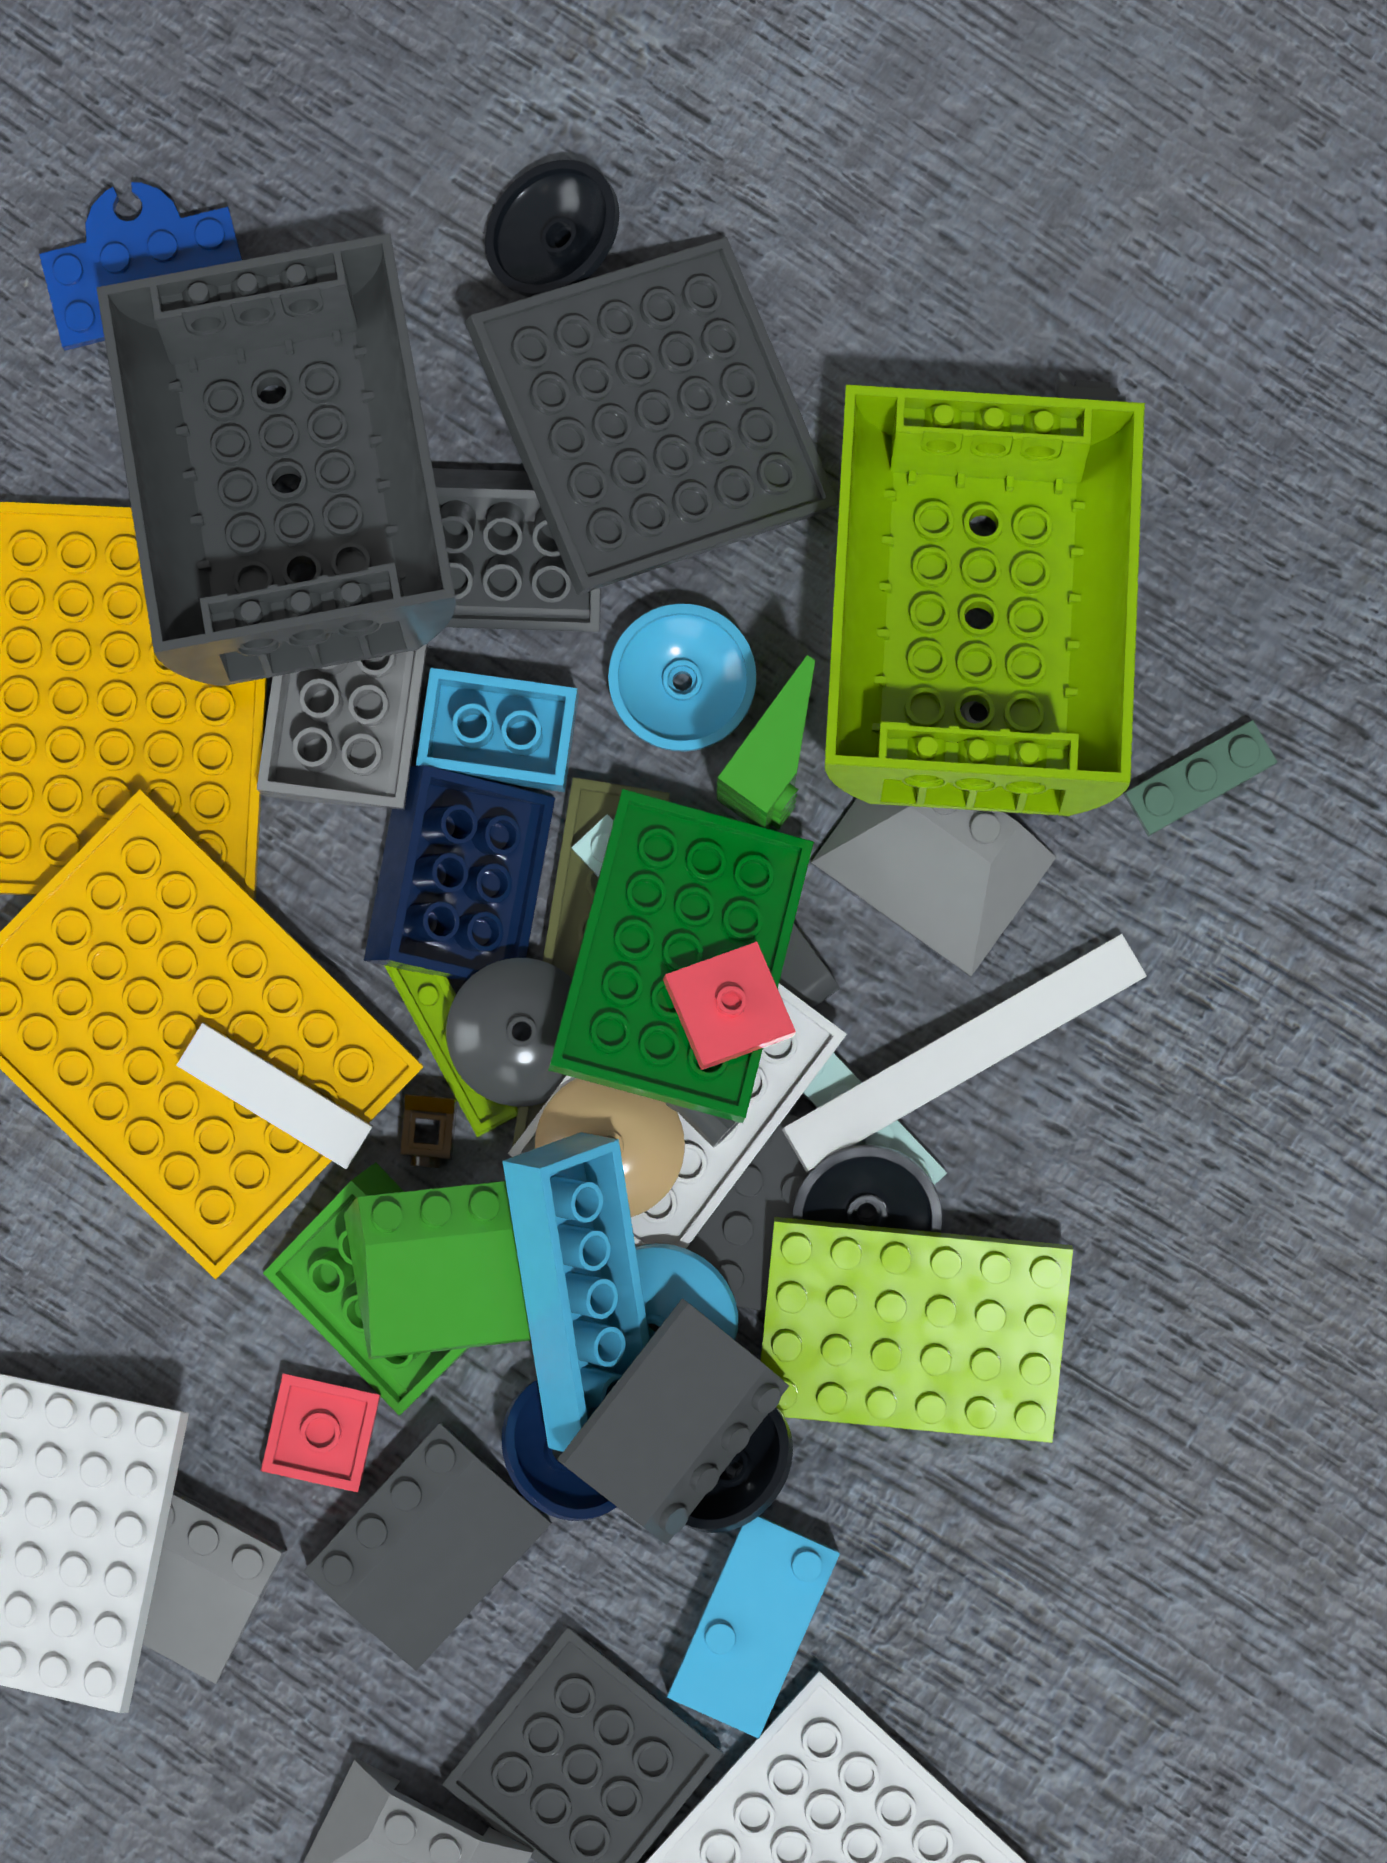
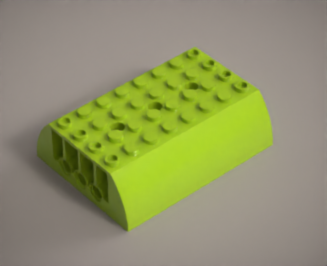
M846 385L825 750V771L829 779L837 787L869 804L1071 816L1101 807L1112 802L1127 790L1131 782L1145 403ZM977 516H987L995 522L997 530L989 536H979L971 530L969 523ZM981 608L989 612L993 622L985 629H975L968 625L965 620V614L971 609ZM967 702H979L986 707L988 717L980 723H970L962 717L961 707Z

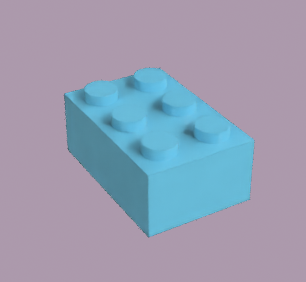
M430 668L416 766L426 765L494 783L565 792L579 699L578 689Z

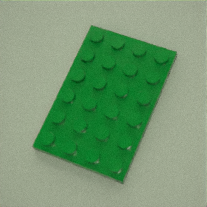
M622 789L548 1071L743 1123L747 1115L763 1048L701 1070L663 982L665 974L758 942L778 989L814 842Z

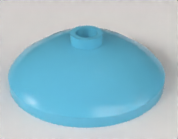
M671 604L645 613L636 619L621 635L610 659L608 674L609 690L619 717L637 737L665 750L695 751L722 741L743 721L751 707L755 694L756 666L747 640L740 630L726 617L714 610L699 605ZM679 674H686L691 678L692 685L687 690H678L673 685L674 678Z
M653 1243L635 1247L650 1339L656 1332L649 1327V1324H656L660 1327L682 1298L731 1338L736 1339L738 1331L736 1301L728 1283L711 1263L698 1254L676 1245Z

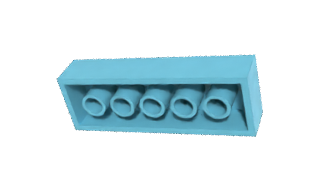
M583 1132L502 1161L548 1448L561 1452L567 1448L650 1340L619 1139Z

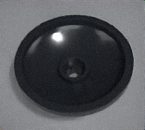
M575 160L547 162L521 175L501 195L493 208L487 224L485 252L494 275L510 290L527 297L588 279L607 257L618 231L619 204L613 187L598 170L586 163Z
M880 1145L850 1146L840 1149L823 1159L803 1179L793 1206V1219L941 1233L942 1228L940 1199L928 1174L907 1155ZM864 1203H870L876 1208V1213L872 1217L864 1218L857 1212L859 1206Z
M777 1407L763 1419L750 1436L746 1447L736 1454L720 1475L716 1486L706 1493L689 1515L685 1526L706 1533L731 1531L756 1519L774 1502L788 1478L793 1457L791 1431L785 1417ZM742 1468L740 1474L734 1478L735 1473Z

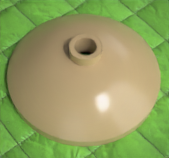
M576 1078L562 1087L543 1110L536 1130L535 1149L580 1132L604 1137L612 1136L615 1139H619L631 1217L639 1215L655 1206L666 1196L676 1182L683 1164L685 1139L678 1113L668 1107L665 1102Z

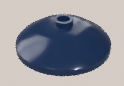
M538 1380L529 1384L511 1403L502 1427L503 1458L514 1485L536 1508L550 1516L563 1520L587 1521L603 1516L615 1509L617 1506L555 1459L553 1449L548 1448Z

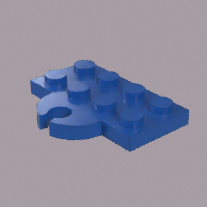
M131 182L133 195L142 202V211L136 219L123 221L116 216V206L119 198L114 188L111 187L106 190L91 206L85 223L86 242L39 254L64 351L105 341L97 287L241 261L242 256L229 207L181 218L173 201L160 189L141 182Z

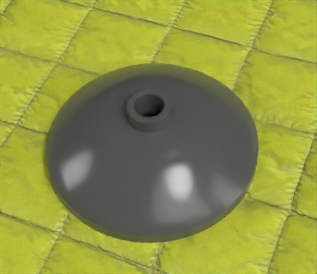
M511 958L497 961L480 969L460 988L452 1002L447 1018V1047L458 1074L478 1094L503 1105L533 1106L547 1102L566 1077V1075L548 1071L572 980L564 971L537 959ZM518 1022H525L531 1028V1036L526 1041H518L512 1035V1028Z

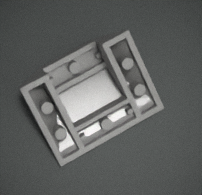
M856 799L814 857L811 864L971 977L1054 862L1056 856L1020 823L1004 812L869 804Z
M355 1758L303 1862L528 1863L534 1850L490 1827L484 1836L397 1792L396 1789L400 1780Z

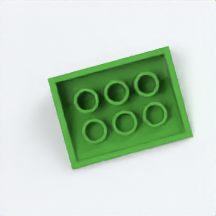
M808 655L717 777V801L749 824L769 829L772 825L779 830L796 807L795 803L797 800L795 799L798 796L796 793L799 789L795 787L815 667V660Z
M375 1162L352 1179L263 1274L378 1394H381L382 1399L400 1416L469 1348L376 1359L368 1358L344 1213L356 1197L404 1192Z
M506 1181L356 1197L346 1210L344 1218L369 1359L531 1340Z

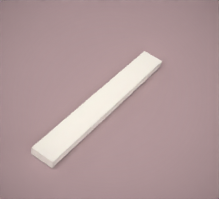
M1120 934L787 1125L782 1131L805 1171L808 1172L832 1153L859 1143L1144 979L1147 975L1123 934Z

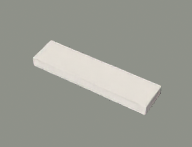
M205 1023L201 1024L176 1065L345 1169H348L373 1128L371 1124Z

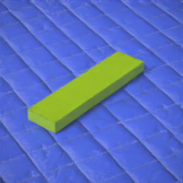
M385 966L477 1138L516 1118L518 1115L517 1106L499 1104L481 1096L461 1078L452 1063L447 1047L446 1025L449 1010L456 993L448 978Z

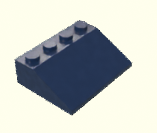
M426 765L411 766L405 810H391L364 961L412 972L467 981L480 969L497 961L511 958H526L555 798Z

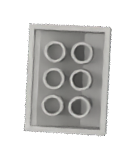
M427 644L414 651L272 677L257 790L264 797L311 803L405 810Z
M174 1490L142 1645L217 1684L288 1550Z

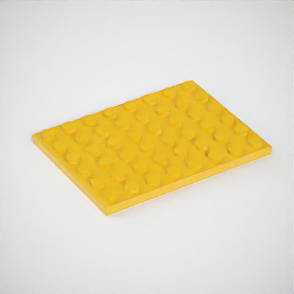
M0 502V894L36 896L139 789H142L256 901L261 793L257 790V782L265 733L268 678L217 686L191 680L176 674L158 660L153 649L131 507Z
M139 789L0 931V1069L216 1280L332 1160L176 1066L201 1024L209 1025L367 1123H370L425 1066L142 789Z

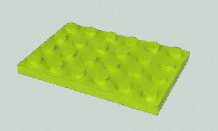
M774 1217L760 1361L789 1385L776 1407L785 1418L1053 1443L1073 1246Z

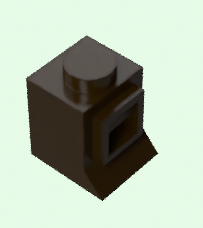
M405 1094L400 1154L411 1157L410 1166L440 1168L441 1159L452 1160L458 1102L456 1099ZM416 1118L440 1121L438 1145L414 1143Z

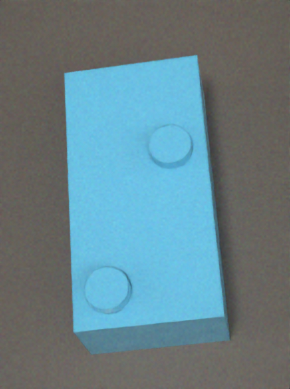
M760 1515L748 1524L741 1526L669 1688L667 1698L759 1739L840 1552Z

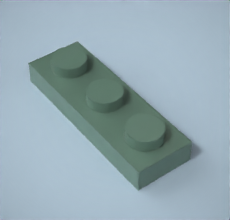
M1252 720L1124 793V796L1149 837L1274 766L1277 760Z

